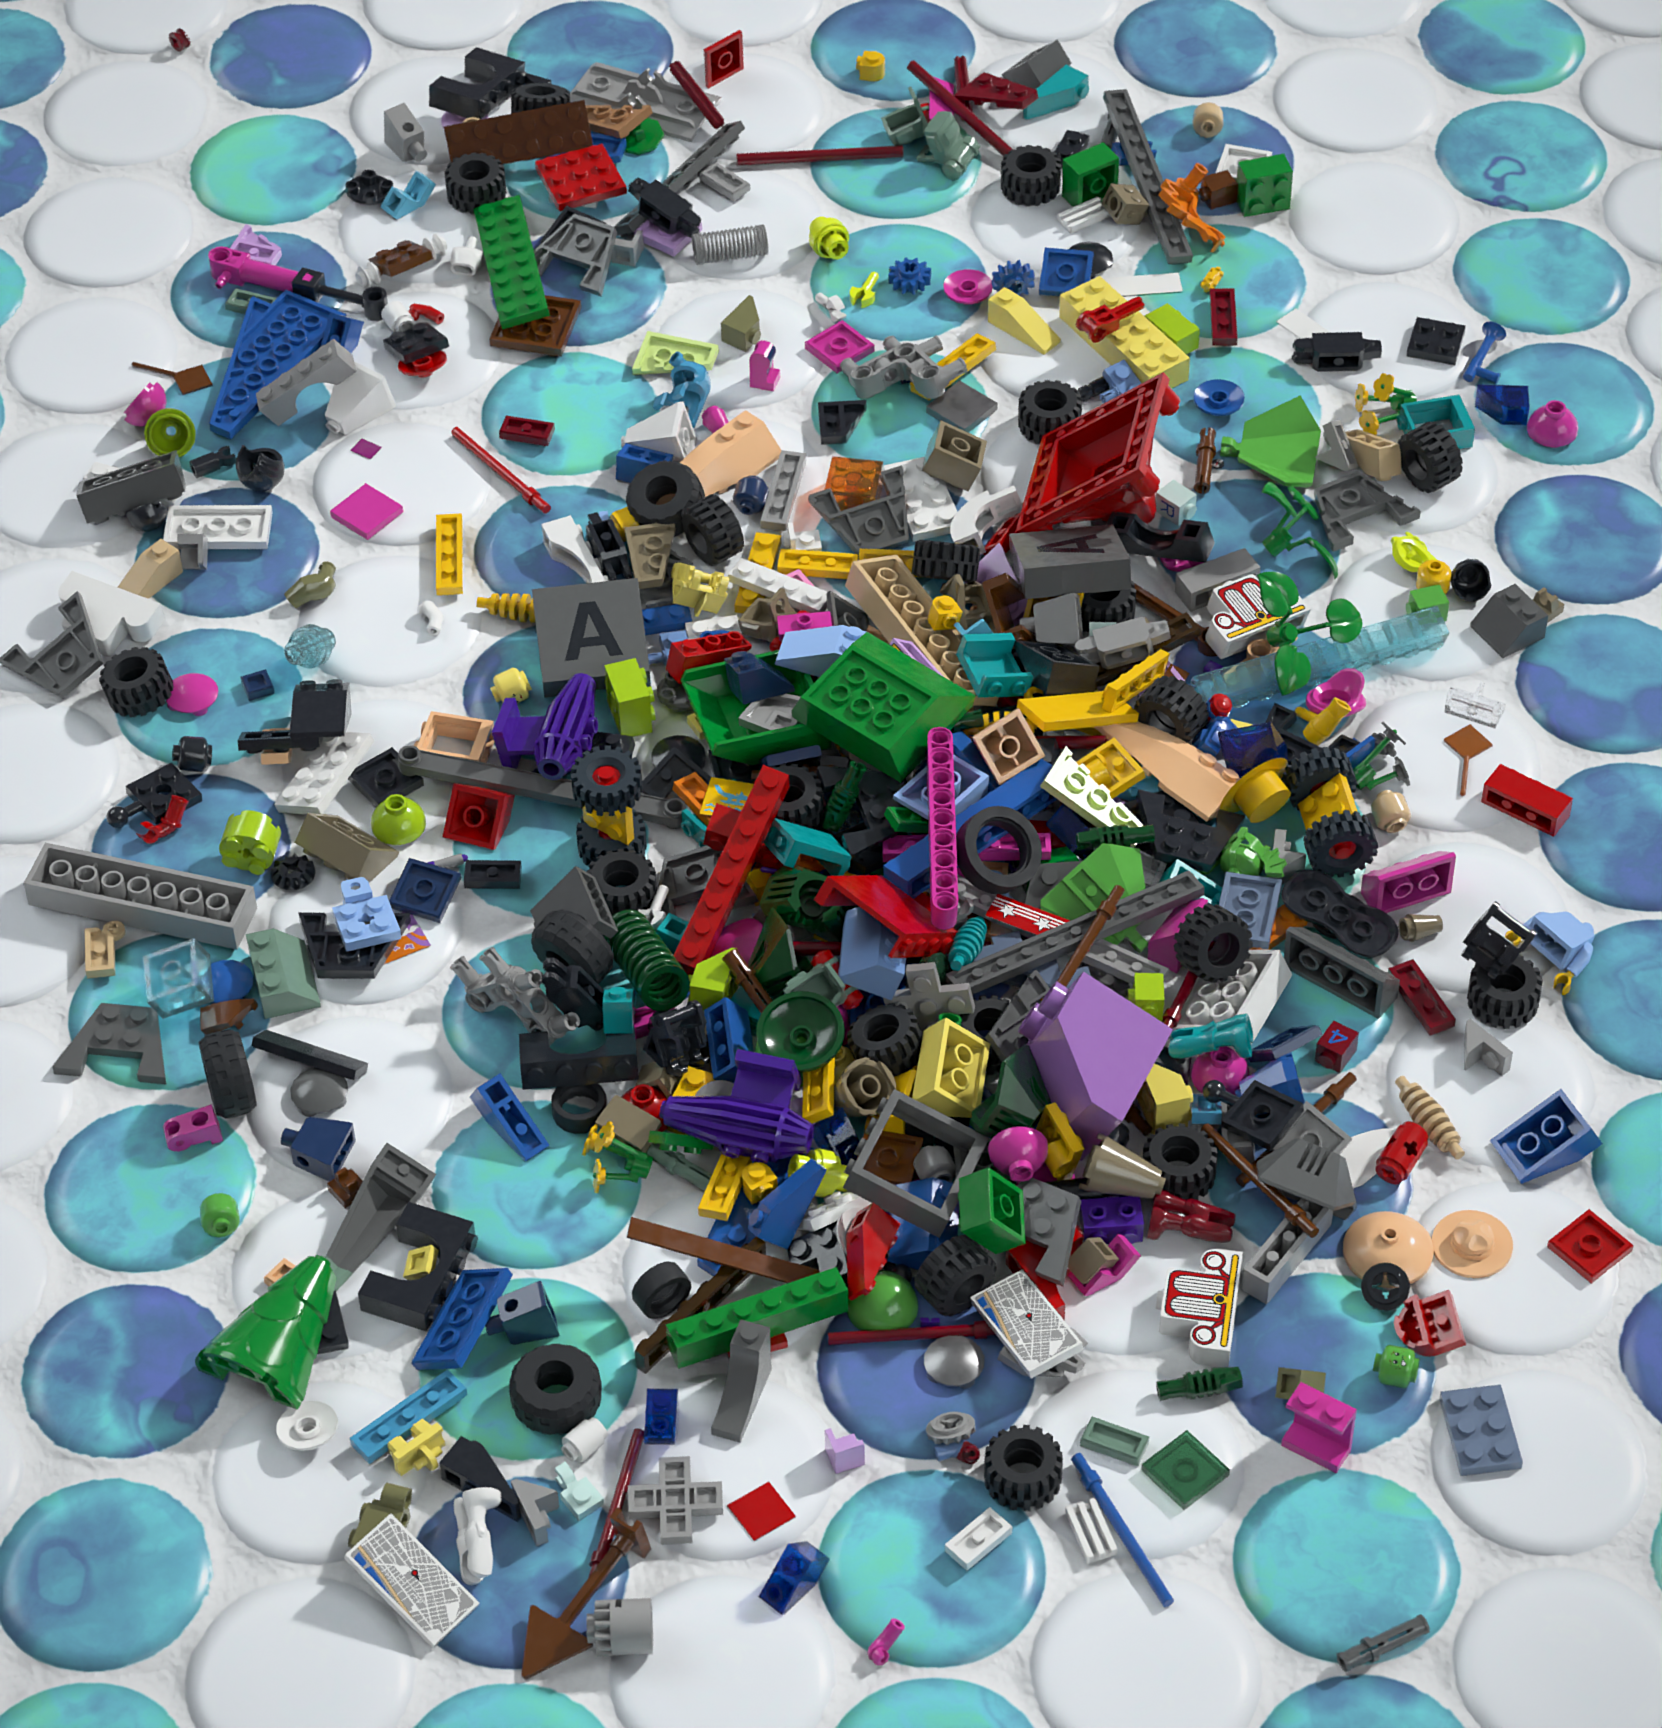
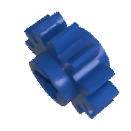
M905 257L903 262L896 260L895 266H889L888 283L893 284V290L901 288L902 294L911 292L914 295L916 290L925 291V286L931 285V268L927 267L926 261L919 264L918 258L909 260Z
M1008 260L1005 267L998 265L999 272H992V288L997 292L1005 287L1019 296L1022 293L1028 295V288L1035 287L1034 270H1030L1029 263L1021 266L1020 260H1017L1015 264Z

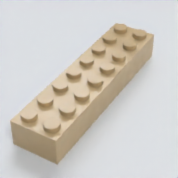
M891 555L853 561L845 586L889 644L893 638L912 641L945 678L974 694L976 697L973 706L968 712L974 711V705L996 706L999 697H977L956 655L962 639L957 630L934 631L930 626L927 617L933 600L899 556Z

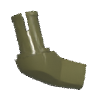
M328 561L322 562L319 565L318 574L301 577L284 593L286 599L295 608H298L310 600L327 598L334 591L336 585L333 579L336 571L335 565Z

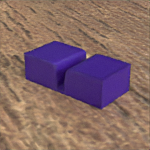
M921 1317V1327L940 1326V1318H931V1322H929V1318Z

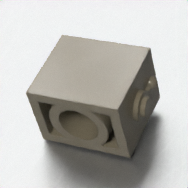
M1110 184L1101 203L1117 224L1140 225L1149 207L1147 201L1134 185Z

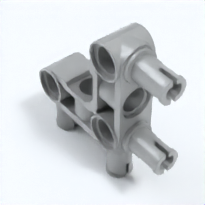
M888 336L883 341L885 353L860 366L851 358L844 359L840 364L841 371L849 377L850 384L855 388L857 397L862 399L873 397L886 390V387L900 380H909L915 385V389L926 398L934 399L943 395L949 381L968 372L966 363L961 357L943 367L938 366L929 358L931 355L943 350L942 342L938 336H934L919 345L908 342L901 344L894 336Z
M490 947L479 957L490 970V973L478 974L464 956L459 957L450 966V969L464 983V989L467 993L465 999L472 1009L484 1013L504 1005L514 1011L524 1023L523 1026L529 1033L548 1031L549 1046L556 1039L562 1038L567 1031L575 1030L580 1024V1019L576 1013L570 1012L563 1015L548 1000L546 994L539 987L542 984L541 978L543 975L540 970L534 969L527 972L519 966L508 965L494 947Z

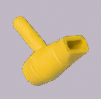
M1336 697L1319 714L1313 713L1301 706L1295 709L1297 717L1309 722L1303 730L1304 737L1307 741L1317 746L1330 737L1341 719L1351 711L1350 706L1346 702Z

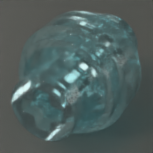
M307 624L293 631L284 648V654L289 663L312 669L328 661L332 649L336 645V639L333 632L328 628Z

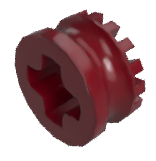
M181 28L171 32L168 36L172 47L178 52L191 45L190 38L187 37L188 34Z

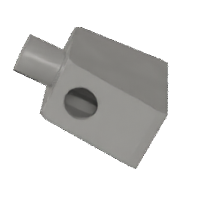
M405 102L385 110V144L404 162L413 158L417 162L424 160L427 156V151L424 149V131Z
M1070 593L1034 604V617L1020 618V625H1023L1031 633L1036 632L1037 642L1075 646L1077 640L1083 639L1080 596L1078 594Z

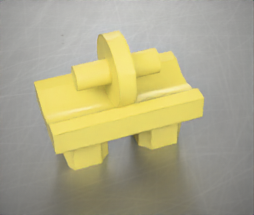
M424 1419L416 1422L410 1429L411 1435L414 1437L410 1442L407 1443L401 1436H397L388 1442V1451L394 1460L395 1471L400 1476H403L413 1468L418 1471L424 1466L430 1471H434L438 1468L436 1458L443 1453L441 1448L445 1446V1441L442 1437L443 1428L437 1422L434 1425H430Z

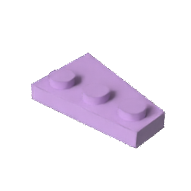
M1000 543L979 561L976 582L982 584V582L1003 573H1007L1018 582ZM1027 599L1008 605L1014 627L1020 623V618L1024 616Z

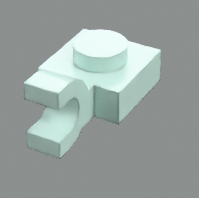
M566 1462L555 1467V1472L558 1474L555 1480L564 1489L560 1493V1499L578 1521L604 1505V1498L587 1477L577 1481L572 1469Z

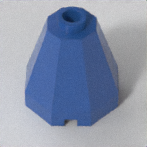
M1292 1052L1280 1056L1277 1060H1272L1239 1082L1240 1089L1235 1090L1236 1096L1240 1097L1250 1084L1256 1080L1303 1104L1305 1103Z

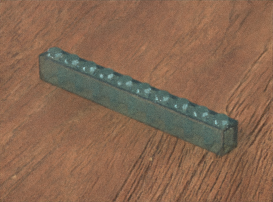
M1438 606L1362 627L1358 637L1351 642L1337 643L1331 637L1297 646V652L1304 653L1310 661L1311 677L1305 685L1312 687L1346 668L1363 672L1373 665H1387L1395 659L1404 656L1405 658H1411L1424 650H1438L1444 646L1450 633ZM1276 653L1193 676L1189 686L1191 685L1195 688V691L1202 696V700L1205 703L1215 694L1226 695L1231 700L1232 707L1234 708L1243 707L1248 702L1257 699L1259 701L1267 700L1274 694L1280 693L1275 673L1274 662Z

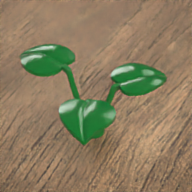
M1272 482L1266 483L1262 493L1276 499L1286 509V513L1277 527L1262 541L1264 547L1276 557L1284 549L1290 551L1294 547L1307 543L1317 549L1326 559L1333 571L1335 580L1338 577L1337 564L1329 551L1317 540L1306 537L1294 543L1290 542L1293 536L1288 530L1306 511L1314 520L1319 518L1314 507L1305 500L1304 496L1297 489L1290 485L1288 490L1293 496V500L1298 501L1302 506L1301 511L1297 514L1282 491ZM1292 515L1294 518L1283 527L1289 516Z
M1263 572L1257 574L1263 606L1271 616L1282 617L1279 621L1275 622V626L1268 629L1267 640L1271 646L1279 647L1275 654V673L1280 693L1284 696L1303 687L1311 677V665L1308 657L1302 652H1297V647L1291 645L1296 640L1298 634L1330 627V636L1333 641L1348 643L1356 639L1360 634L1362 618L1359 611L1350 601L1335 599L1326 608L1328 622L1297 629L1291 623H1284L1293 612L1291 606L1295 605L1299 600L1297 586L1285 574Z

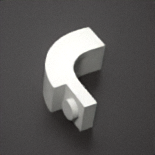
M1015 486L992 495L987 490L961 507L954 516L950 526L953 542L975 545L981 549L980 554L985 553L986 550L982 543V537L986 530L995 523L1018 514L1022 510V503Z

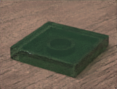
M1188 1430L1184 1431L1141 1464V1471L1183 1510L1230 1475V1469Z

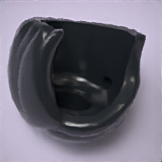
M242 445L236 457L235 465L238 478L244 486L252 490L268 491L278 485L283 479L285 464L282 455L274 449L259 448L249 450L246 446Z

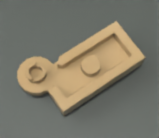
M110 921L103 926V930L97 927L85 928V972L87 979L116 976L115 941L122 939L126 932L122 922Z

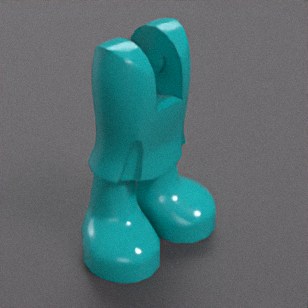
M1247 1013L1239 1014L1218 1023L1212 1021L1203 1026L1181 1028L1172 1031L1169 1055L1177 1059L1188 1058L1206 1052L1218 1051L1223 1046H1233L1239 1057L1251 1058L1253 1030L1250 1017Z

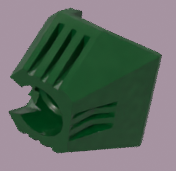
M795 864L794 868L783 865L769 877L759 903L765 919L770 909L774 907L786 925L805 928L826 941H842L845 913L859 906H821L814 899L827 876Z
M772 907L754 947L748 966L750 969L754 968L757 973L755 975L772 999L775 1000L785 995L783 989L786 988V983L802 971L808 973L812 970L813 966L806 956H795L791 930L775 908Z
M1024 1044L1002 1062L996 1092L972 1111L969 1124L976 1132L992 1139L998 1133L1011 1127L1022 1126L1034 1129L1041 1118L1045 1106L1051 1104L1029 1045Z

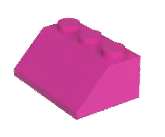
M1437 851L1423 854L1418 858L1405 862H1398L1393 866L1380 870L1370 871L1362 877L1361 895L1368 906L1389 913L1449 894L1452 890L1456 855L1454 852Z

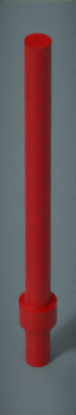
M459 427L452 429L451 434L522 494V498L529 505H535L544 514L551 510V506L541 498L540 493L536 489L528 487Z

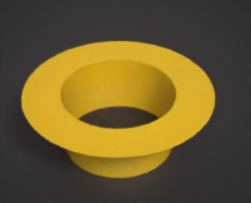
M1275 758L1252 769L1231 787L1224 796L1220 809L1233 813L1242 810L1251 823H1258L1271 817L1284 806L1291 794L1290 790L1281 780L1283 773L1286 772L1287 760L1285 758Z

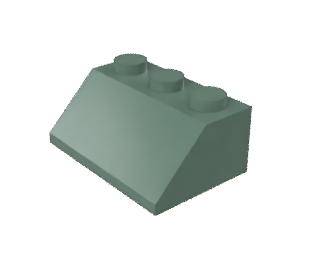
M274 928L246 934L251 964L265 1019L321 1007L305 940Z

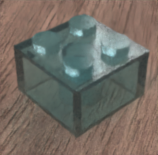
M195 938L143 956L147 1003L162 1019L214 1001L210 954Z

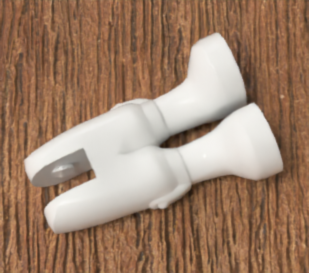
M494 1488L470 1489L463 1492V1497L454 1500V1513L459 1529L456 1542L460 1557V1572L463 1582L467 1585H477L492 1573L493 1555L490 1532L485 1524V1515L487 1510L499 1506L501 1502V1493Z

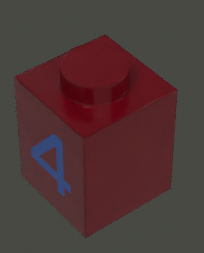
M1333 1020L1316 1044L1315 1062L1327 1069L1341 1073L1357 1051L1359 1032Z

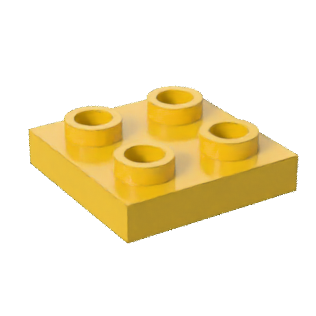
M1115 737L1076 762L1079 766L1084 764L1090 771L1089 776L1099 786L1103 784L1110 791L1111 799L1146 778L1144 770Z
M1055 1102L1045 1106L1036 1130L1041 1132L1047 1139L1048 1154L1044 1162L1053 1177L1057 1178V1180L1072 1179L1084 1151L1081 1138L1075 1135L1070 1127L1067 1115L1061 1112Z

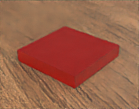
M1590 1209L1552 1237L1547 1244V1248L1591 1284L1630 1254L1634 1246Z

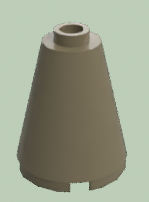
M866 1057L850 1063L834 1085V1116L845 1118L879 1115L875 1112L882 1098L889 1099L893 1090H896L893 1074L887 1066L880 1061L875 1062Z
M1102 1133L1097 1134L1096 1138L1100 1139L1101 1142L1099 1146L1093 1145L1082 1175V1177L1088 1179L1086 1185L1080 1183V1190L1152 1199L1154 1194H1161L1166 1179L1161 1177L1162 1170Z

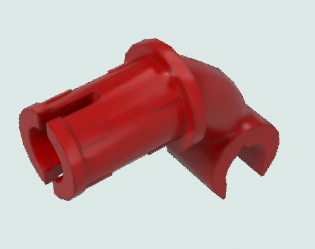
M172 795L167 812L161 818L162 822L155 826L148 821L140 823L149 831L144 835L136 833L137 836L144 842L152 844L158 838L165 837L177 828H181L182 824L180 822L189 801L180 796Z

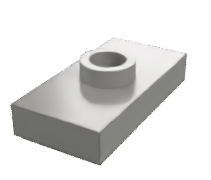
M717 162L700 173V181L733 202L750 191V183Z

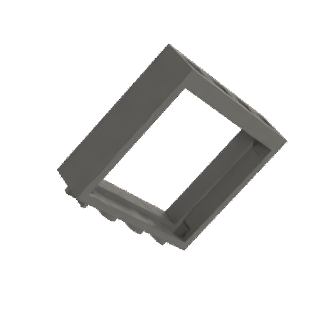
M894 1089L889 1099L882 1098L875 1112L880 1115L879 1119L877 1120L872 1117L865 1131V1134L869 1135L868 1140L861 1138L854 1154L859 1156L857 1161L852 1158L850 1159L844 1171L849 1176L843 1188L871 1203L874 1202L884 1210L940 1238L959 1201V1178L973 1173L989 1138ZM891 1114L967 1153L941 1209L863 1169Z

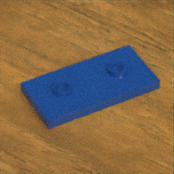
M508 1268L462 1270L411 1362L416 1370L459 1369L463 1367L495 1309L497 1299L502 1296L513 1276Z

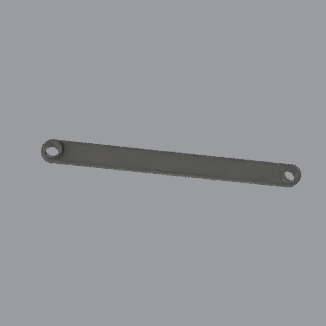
M410 745L401 748L398 754L399 770L406 776L418 775L580 808L578 802L573 798L572 781L569 779L550 780L539 773L423 751ZM641 794L639 801L635 800V806L633 807L637 812V816H642L643 821L663 824L671 829L681 828V811L687 808L685 802L678 798L665 799Z

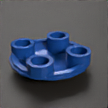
M221 960L203 969L198 977L197 988L201 1000L204 1002L219 1003L244 999L253 987L254 977L250 968L244 963L235 960Z

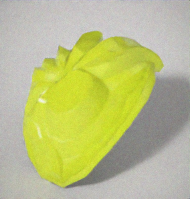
M1405 532L1406 536H1394L1391 538L1392 553L1395 561L1402 568L1410 572H1418L1419 566L1427 560H1437L1427 551L1425 543L1420 541L1419 537L1413 536L1409 532Z

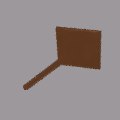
M137 362L131 363L133 367L173 376L182 395L213 386L202 364L179 372H173Z

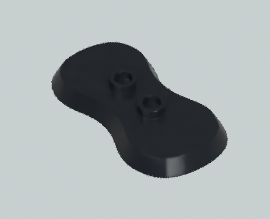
M1312 869L1300 871L1293 875L1282 889V900L1291 914L1301 920L1325 928L1340 941L1348 952L1359 958L1372 959L1386 953L1397 941L1399 929L1390 915L1380 909L1356 901L1342 889L1336 880L1326 873Z

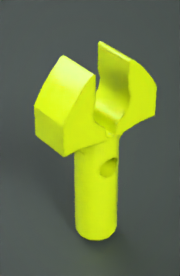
M871 272L861 288L852 286L849 295L853 306L859 298H862L861 308L873 304L875 292H871L879 279L877 272Z

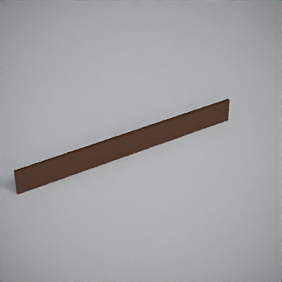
M631 1217L626 1238L784 1283H790L820 1273L817 1269L638 1218ZM846 1279L844 1283L848 1289V1279Z

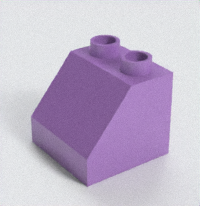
M1084 971L1069 988L1056 981L1040 1004L1035 1003L1018 1030L1020 1034L1029 1039L1027 1045L1030 1047L1051 1104L1057 1103L1061 1112L1067 1115L1069 1125L1075 1135H1078L1082 1140L1084 1151L1080 1161L1090 1153L1093 1145H1098L1101 1142L1100 1139L1096 1138L1098 1133L1108 1136L1123 1121L1173 1031L1172 1028Z

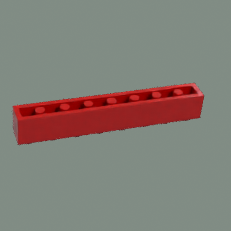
M763 765L675 951L674 957L688 976L694 974L698 963L710 958L770 826L789 789V775L766 765Z

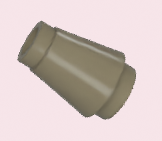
M1407 914L1405 918L1399 920V933L1403 940L1414 942L1441 932L1443 930V921L1439 915Z

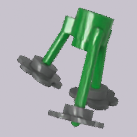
M1384 722L1381 723L1386 728L1383 732L1384 734L1373 733L1371 735L1375 738L1374 750L1360 764L1353 768L1357 780V785L1355 786L1359 790L1366 786L1371 791L1377 785L1395 777L1398 781L1402 780L1405 782L1406 786H1410L1408 773L1402 760L1396 756L1397 753L1393 744L1398 740L1404 745L1406 742L1397 734L1396 729L1392 730ZM1379 753L1394 757L1395 765L1392 767L1393 772L1374 780L1373 777L1376 775V772L1369 763Z

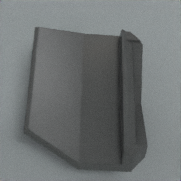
M1295 1138L1257 1161L1258 1180L1277 1188L1286 1197L1296 1201L1303 1198L1333 1210L1334 1216L1344 1220L1348 1219L1358 1208L1346 1158L1337 1153Z

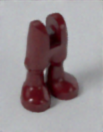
M1162 1189L1160 1195L1155 1194L1147 1239L1158 1240L1165 1230H1176L1189 1237L1205 1241L1229 1243L1233 1236V1230L1230 1227L1235 1224L1236 1215L1226 1209L1209 1205L1199 1200H1184ZM1170 1212L1180 1213V1214H1183L1184 1216H1179V1215H1176V1214H1173V1213H1170Z

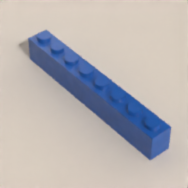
M1040 759L1008 779L992 792H989L973 805L967 807L966 810L955 816L956 835L964 822L985 808L1004 806L1014 809L1027 819H1030L1056 801L1057 798L1040 787L1053 765ZM997 826L982 827L976 840L978 854L1004 837L1008 832ZM929 834L884 865V877L913 899L930 888Z

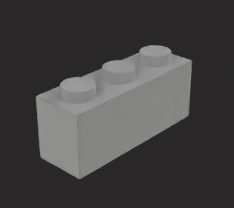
M1243 548L1176 573L1175 593L1189 611L1192 612L1208 605L1214 588L1222 586L1227 581H1235L1250 574L1257 577L1261 567L1249 552Z

